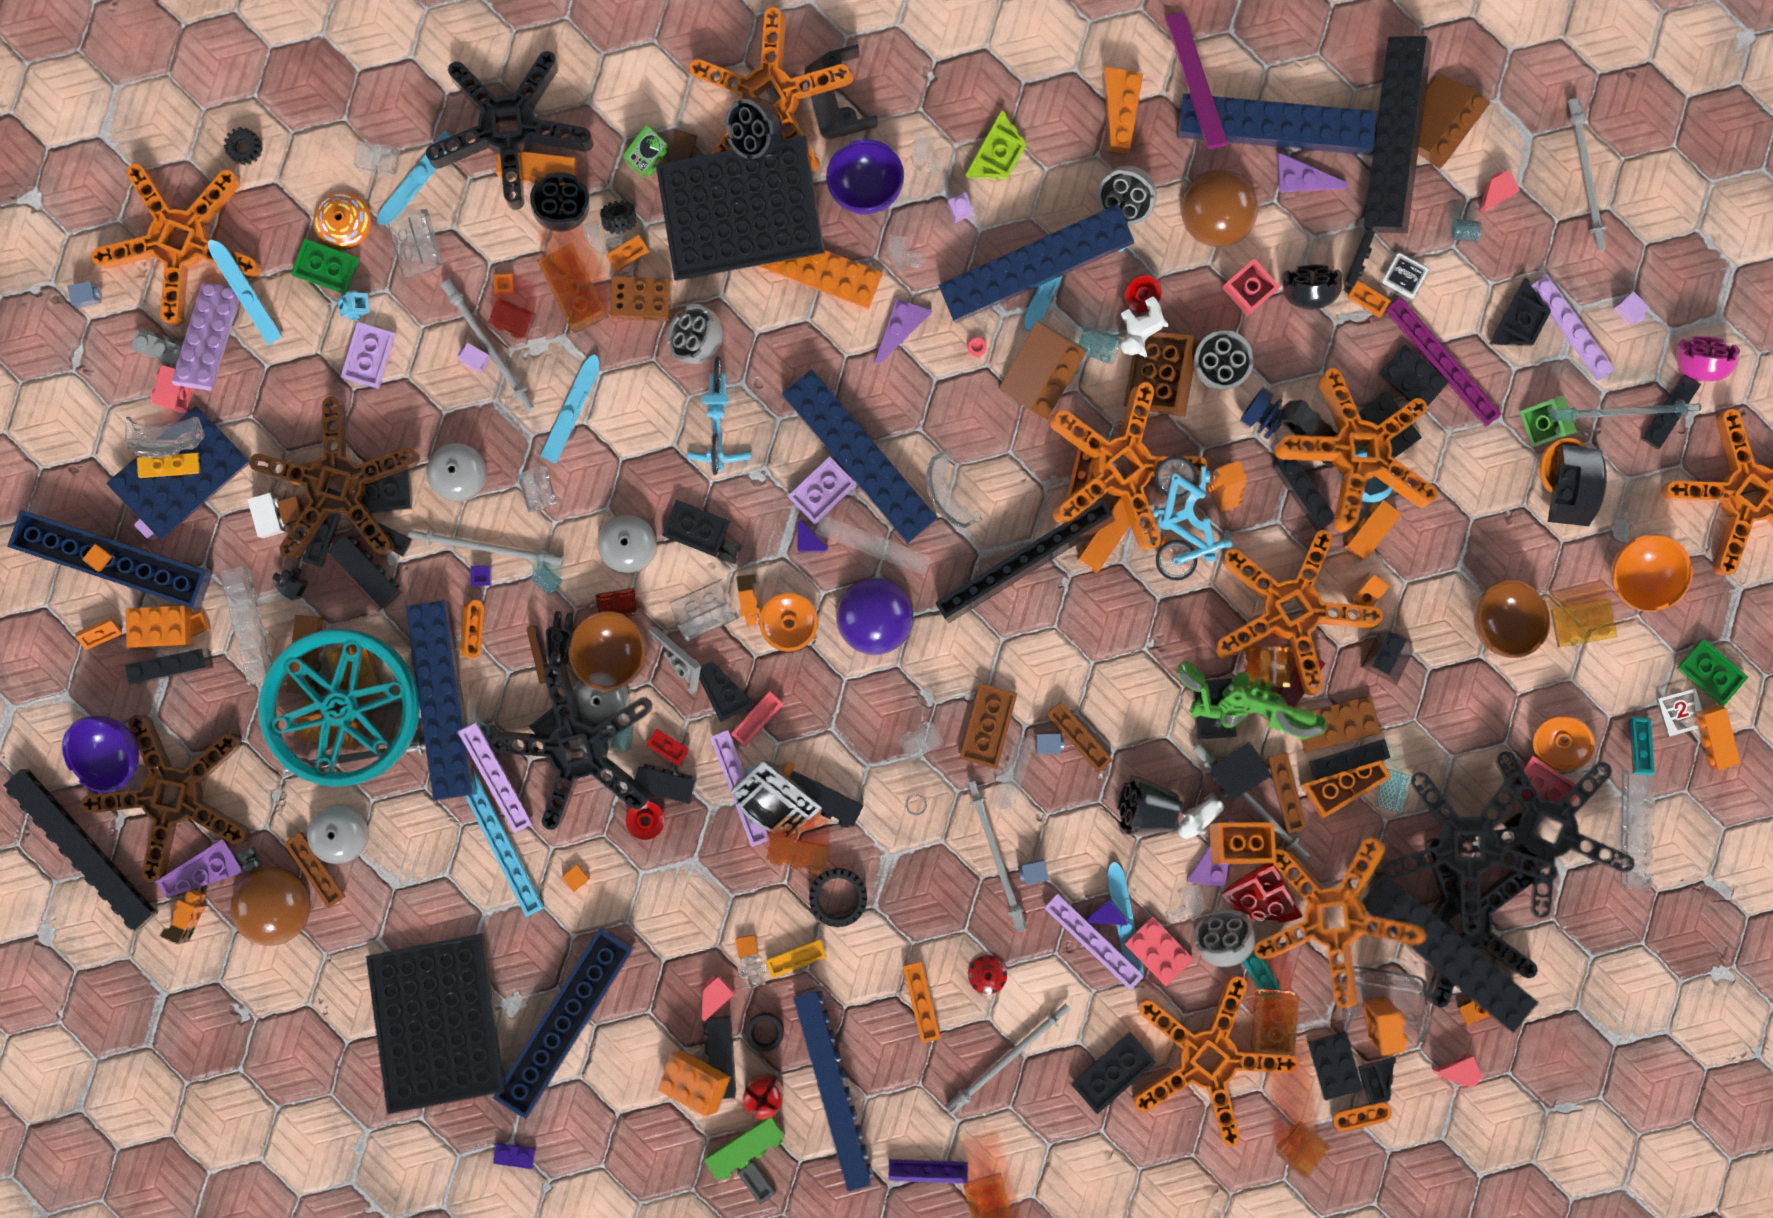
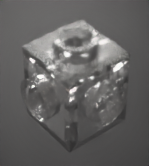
M760 954L740 958L741 966H738L740 978H743L746 988L765 985L764 973H768L766 961H762Z

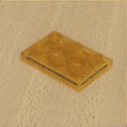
M1610 599L1550 609L1558 648L1618 637Z

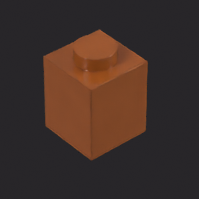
M297 496L277 501L282 522L284 525H290V528L294 526L304 511L302 500Z

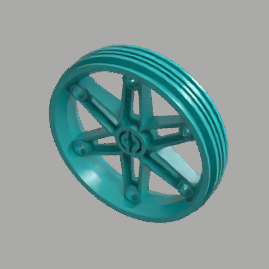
M329 629L304 636L288 646L276 658L263 681L259 696L258 712L265 741L276 759L285 768L306 781L318 785L342 787L372 780L385 773L400 760L415 735L419 720L420 702L417 684L410 668L390 645L364 632L348 629ZM334 643H345L332 683L300 659L303 655L318 647ZM353 644L357 646L355 655H352L349 651L350 646ZM363 648L380 657L391 669L397 681L357 690ZM352 661L348 691L339 689L347 663ZM295 662L300 664L298 672H294L292 668ZM288 672L315 703L277 718L278 692ZM306 674L329 691L323 698L305 680L304 676ZM395 685H398L401 689L400 694L397 696L392 691ZM385 692V697L358 707L356 697ZM402 697V720L398 733L391 744L363 712ZM339 705H348L341 708L340 711L332 710ZM318 709L321 710L323 718L298 724L294 723L293 719ZM357 717L375 737L374 741L369 740L349 723ZM281 720H284L286 723V728L283 731L279 728ZM322 725L315 767L299 758L288 746L282 734ZM330 726H340L331 755L326 754ZM347 732L379 757L363 768L350 772H334ZM381 743H384L387 747L384 754L379 751ZM324 760H326L329 763V769L327 771L322 769V763Z

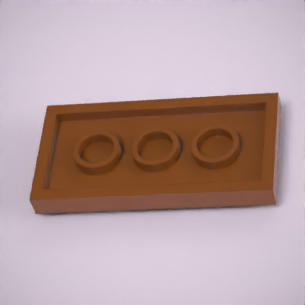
M979 683L959 759L995 769L998 768L1018 693Z
M1366 696L1311 710L1316 715H1323L1328 722V727L1325 732L1318 736L1301 739L1303 751L1306 753L1381 734L1372 697Z

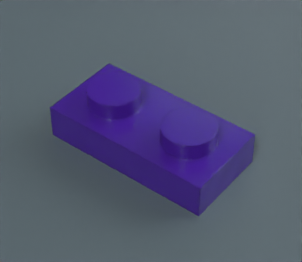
M497 1142L493 1164L533 1169L536 1148Z

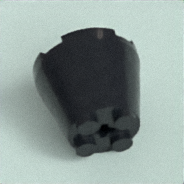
M1131 775L1130 781L1128 783L1124 782L1119 795L1117 810H1120L1121 821L1118 822V828L1122 834L1127 835L1176 831L1179 825V812L1181 813L1184 807L1183 801L1179 800L1177 793L1143 777Z

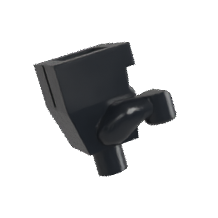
M293 567L292 573L285 569L281 575L276 572L272 577L273 580L277 581L275 587L279 592L292 601L302 597L309 583L306 579L301 580L298 578L302 573V570L298 567Z

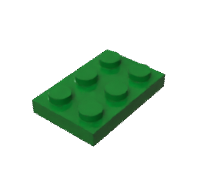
M304 239L291 275L346 295L345 292L350 289L360 259Z
M1700 639L1676 668L1718 705L1723 707L1749 678L1705 639Z

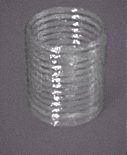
M912 794L906 799L905 808L912 815H920L926 810L927 801L922 795ZM913 796H919L924 800L925 806L920 813H913L908 808V801Z

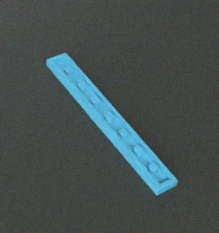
M473 768L477 794L465 796L525 916L528 917L545 907Z

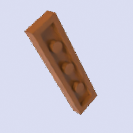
M1061 701L1046 714L1097 773L1113 761Z
M1282 753L1267 757L1286 832L1289 834L1307 829L1288 754Z
M302 832L284 843L327 908L332 907L346 897L322 860L311 851L307 838Z

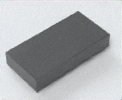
M754 1160L746 1167L737 1171L739 1177L760 1205L776 1194L775 1189Z

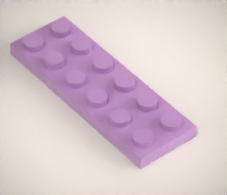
M201 283L172 378L173 385L213 391L239 304V299L231 286Z

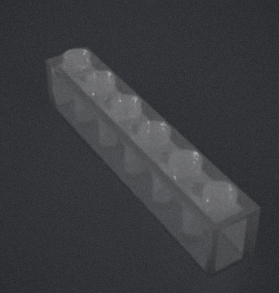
M824 515L820 516L814 534L922 576L925 575L932 558Z
M246 566L220 571L247 684L249 686L262 684L272 665L270 657L272 656V649L270 645H267L266 637H268L266 627L262 624L261 618H263V613L257 604L258 593L253 588V573Z
M1622 770L1621 852L1630 855L1634 859L1635 865L1631 871L1621 872V888L1651 890V885L1654 881L1651 865L1654 863V856L1652 854V846L1654 844L1652 826L1655 819L1652 814V806L1655 804V797L1652 791L1655 785V776L1633 774V770ZM1626 859L1621 860V868L1628 867Z

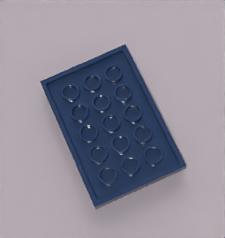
M195 406L106 484L162 541L249 464V460ZM199 454V474L149 478L138 477V457Z

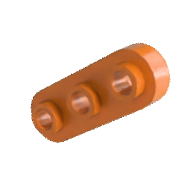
M468 600L463 607L460 651L465 658H476L481 652L484 606L479 600Z
M1385 1102L1371 1106L1365 1104L1337 1111L1332 1117V1123L1337 1130L1346 1132L1386 1122L1390 1119L1392 1111ZM1379 1108H1383L1381 1114H1377ZM1361 1112L1364 1113V1117L1362 1119H1358V1114ZM1344 1117V1123L1340 1124L1339 1119Z

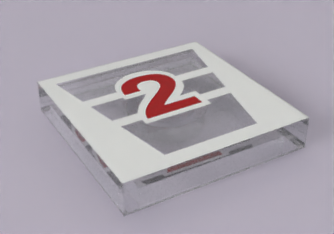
M1696 688L1656 699L1668 737L1698 729L1696 711H1700L1702 708Z

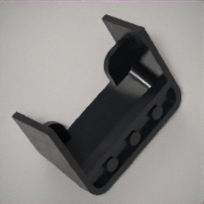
M858 44L827 52L805 68V74L842 64L843 61L859 58ZM828 76L822 78L821 85H825L828 82ZM834 90L810 96L820 135L825 139H833L878 127L877 115L857 119L854 109L850 107L838 108Z

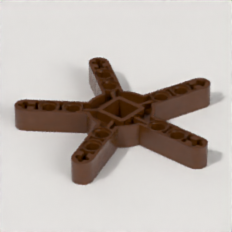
M327 397L322 403L323 457L316 460L310 468L263 454H253L250 457L249 465L253 470L305 485V491L310 502L281 543L280 552L283 556L291 559L300 557L329 513H345L376 553L388 555L394 550V543L362 503L366 484L415 467L420 461V455L415 450L406 447L359 465L347 459L345 407L342 401L335 397ZM335 403L337 406L333 410L330 409V406H334ZM336 421L338 426L335 430L331 431L330 425ZM337 441V442H338V447H337V449L332 450V449H331V444H332V442ZM408 454L413 455L412 457H410L411 461L406 460V458H408ZM393 459L395 461L394 467L388 469L387 462ZM258 462H265L268 464V467L258 465ZM282 464L283 470L280 473H276V467ZM375 466L376 473L370 476L368 471L370 467ZM300 469L302 474L296 479L294 476L295 471ZM330 473L346 476L341 496L325 492ZM362 510L363 517L360 520H357L356 513L357 511ZM316 512L317 518L311 522L310 515ZM374 525V534L368 535V528ZM304 528L306 534L303 538H300L299 531ZM376 539H379L380 541L386 543V544L384 545V546H385V549H381L382 544H381L379 541H377ZM289 546H292V549L294 550L293 553H291L288 549Z
M134 715L130 718L128 725L137 741L139 752L149 773L143 781L141 789L88 795L81 801V808L87 813L142 807L145 814L153 820L142 868V877L147 882H154L165 876L177 823L191 819L233 844L244 843L250 838V831L246 826L202 801L203 791L201 783L240 749L242 739L236 734H224L188 767H172L152 719L147 715ZM147 737H150L151 739V745L149 747L145 744V739ZM229 739H232V740H233V741L231 742V745H232V746H227V745L230 743V742H229ZM214 751H217L219 754L217 761L212 758ZM154 755L159 757L158 764L153 762ZM199 764H202L204 767L202 774L197 769ZM166 784L181 787L177 806L162 804ZM131 795L135 797L134 804H131L129 801ZM111 797L115 798L116 803L114 806L110 804ZM100 801L101 805L91 806V802ZM203 810H206L208 812V818L206 820L202 818ZM220 820H223L225 822V828L223 830H221L218 825ZM161 829H163L166 833L164 839H162L159 835ZM240 831L239 835L241 838H237L238 834L235 832ZM157 848L161 850L160 858H157L155 855Z

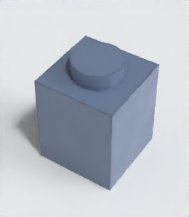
M87 281L67 286L71 305L83 308L101 304L100 297H102V292L97 284Z
M1036 734V754H1061V750H1064V738H1061V734Z
M1043 859L1021 864V869L1018 870L1020 881H1024L1025 885L1049 880L1045 860Z

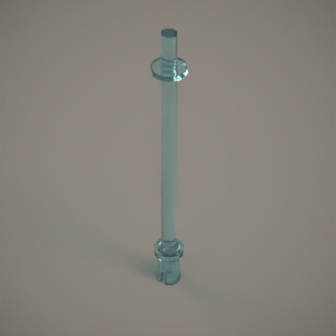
M1678 400L1675 405L1594 410H1576L1574 407H1568L1561 410L1552 409L1550 411L1551 422L1568 421L1571 423L1575 422L1577 418L1676 412L1678 417H1682L1686 412L1701 411L1702 406L1700 403L1685 404L1684 400Z

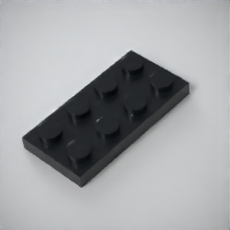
M1129 1031L1072 1081L1071 1085L1093 1111L1099 1114L1149 1070L1156 1061Z

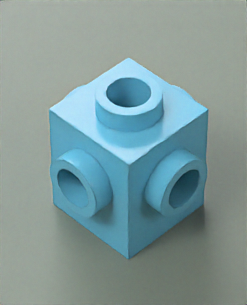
M347 291L345 292L346 295L338 298L340 317H348L349 320L361 319L360 316L370 313L368 293Z

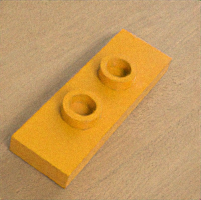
M199 454L138 457V477L149 478L199 474Z
M820 938L767 958L765 961L771 977L775 978L827 958V954Z

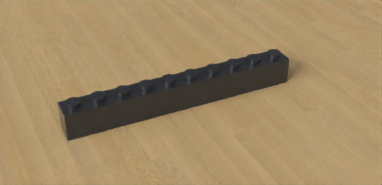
M1102 499L1082 511L1074 519L1056 527L940 599L935 604L944 619L951 623L1115 521L1114 515Z
M20 769L3 785L7 789V794L20 803V809L27 814L29 813L33 818V823L46 832L45 836L53 843L55 842L59 847V852L72 861L71 865L79 872L81 871L85 876V881L98 890L99 897L105 901L107 900L111 905V910L125 920L124 924L127 928L134 931L139 930L158 914L145 897L29 769Z

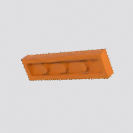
M922 961L903 965L921 1043L941 1039Z

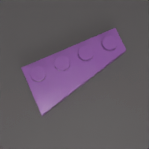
M222 839L160 878L156 883L164 896L168 898L243 873L241 863L228 842Z

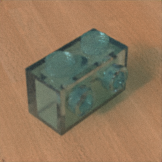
M1085 327L1078 344L1088 349L1085 356L1113 365L1123 339Z

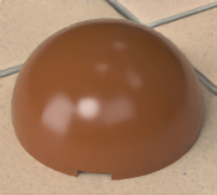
M1213 170L1201 174L1186 188L1181 201V216L1187 231L1197 241L1211 247H1226L1244 239L1252 230L1258 215V201L1254 189L1241 175L1228 170Z
M1520 580L1500 581L1487 588L1479 597L1473 615L1474 628L1479 640L1491 652L1507 658H1522L1534 653L1544 644L1550 629V613L1546 601L1541 598L1536 591L1537 589L1530 584Z
M600 612L583 620L575 629L569 647L570 663L576 675L587 685L599 690H615L630 684L642 671L647 657V645L643 632L632 619L617 612ZM595 672L609 673L617 678V683L611 686H601L593 683L589 679V675Z
M277 867L261 868L247 875L237 885L231 899V917L236 929L249 941L263 946H276L287 943L303 930L309 919L311 901L306 886L292 872Z

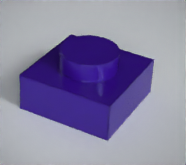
M471 566V586H492L491 566Z

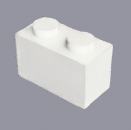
M268 493L247 499L258 537L267 538L286 532L285 526L287 525H284L277 504V501H280L278 496L276 497L275 494Z

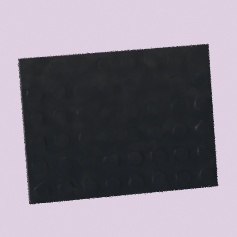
M805 135L781 140L771 154L757 159H746L738 155L734 150L656 165L674 281L825 254L807 137Z
M482 933L366 956L387 1115L506 1092L484 935Z

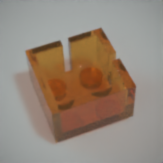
M1248 647L1245 649L1244 672L1250 676L1249 686L1253 685L1256 678H1260V686H1266L1269 681L1272 687H1290L1291 669H1287V665H1291L1290 647Z

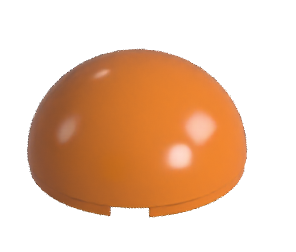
M1645 534L1631 539L1617 552L1611 567V580L1615 592L1628 606L1640 611L1657 612L1673 606L1685 595L1692 580L1693 568L1688 552L1679 542L1661 534Z

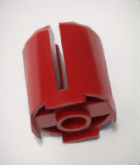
M770 1073L753 1076L748 1081L743 1094L745 1110L749 1114L753 1110L756 1111L754 1117L757 1119H768L778 1112V1108L781 1107L784 1098V1088L781 1081ZM768 1088L767 1098H762L761 1095Z

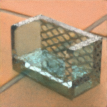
M1387 769L1391 778L1381 783L1375 806L1402 813L1412 775Z

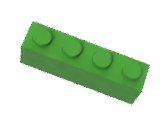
M774 1116L763 1119L707 1155L704 1161L717 1181L721 1178L725 1180L733 1174L732 1171L736 1168L742 1169L750 1163L749 1160L753 1157L759 1158L767 1152L766 1149L770 1146L775 1148L783 1142L782 1139L785 1133Z

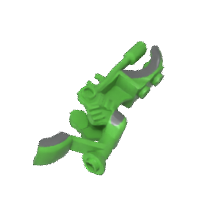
M1188 661L1180 663L1177 667L1176 673L1179 679L1187 687L1202 693L1203 702L1198 698L1197 702L1193 701L1189 709V712L1192 713L1191 718L1204 716L1220 719L1226 728H1230L1242 721L1248 713L1253 712L1264 715L1270 721L1269 728L1275 727L1276 730L1286 732L1299 739L1315 737L1327 730L1328 722L1323 715H1316V713L1300 707L1293 708L1288 706L1280 694L1270 691L1271 683L1269 681L1266 686L1262 687L1259 685L1260 678H1256L1252 687H1249L1250 676L1246 672H1240L1235 676L1230 685L1223 690L1224 698L1219 702V706L1211 704L1208 683H1205L1203 672L1197 670Z

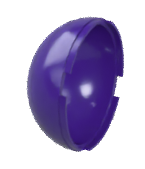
M857 140L849 143L840 151L838 150L832 156L827 167L826 181L831 196L842 208L855 214L869 215L885 210L897 199L904 183V169L900 158L888 145L875 140Z
M866 578L854 583L843 593L836 610L837 627L844 641L856 651L867 655H882L897 649L909 636L914 621L913 607L908 595L900 586L884 578Z
M88 716L73 723L64 734L62 741L64 761L69 771L72 770L80 779L78 781L85 787L98 792L115 791L129 782L136 772L139 763V747L132 732L120 721L108 716Z

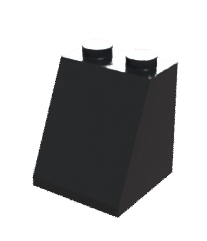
M1391 631L1379 632L1361 668L1397 685L1414 649L1408 640Z
M1250 742L1210 767L1212 771L1209 772L1215 783L1219 781L1223 787L1220 791L1224 798H1230L1231 801L1272 776Z

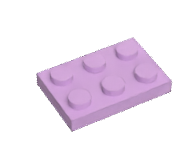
M357 322L340 378L380 389L396 333Z
M829 456L788 498L816 525L857 484Z

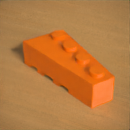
M1105 67L1103 81L1109 152L1128 155L1130 151L1143 73Z
M1240 460L1216 469L1210 474V482H1206V489L1212 493L1219 513L1242 505V494L1244 493L1247 477Z
M1380 760L1302 784L1300 787L1319 817L1323 819L1390 779L1391 775Z

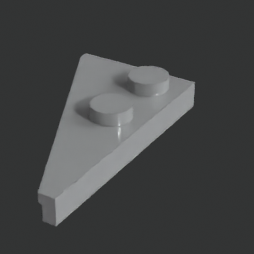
M653 626L649 629L655 643L661 642L667 651L664 653V656L674 668L678 677L685 678L690 686L688 692L690 694L695 693L698 688L701 665L656 626Z

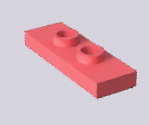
M769 690L732 731L731 735L746 747L784 703Z

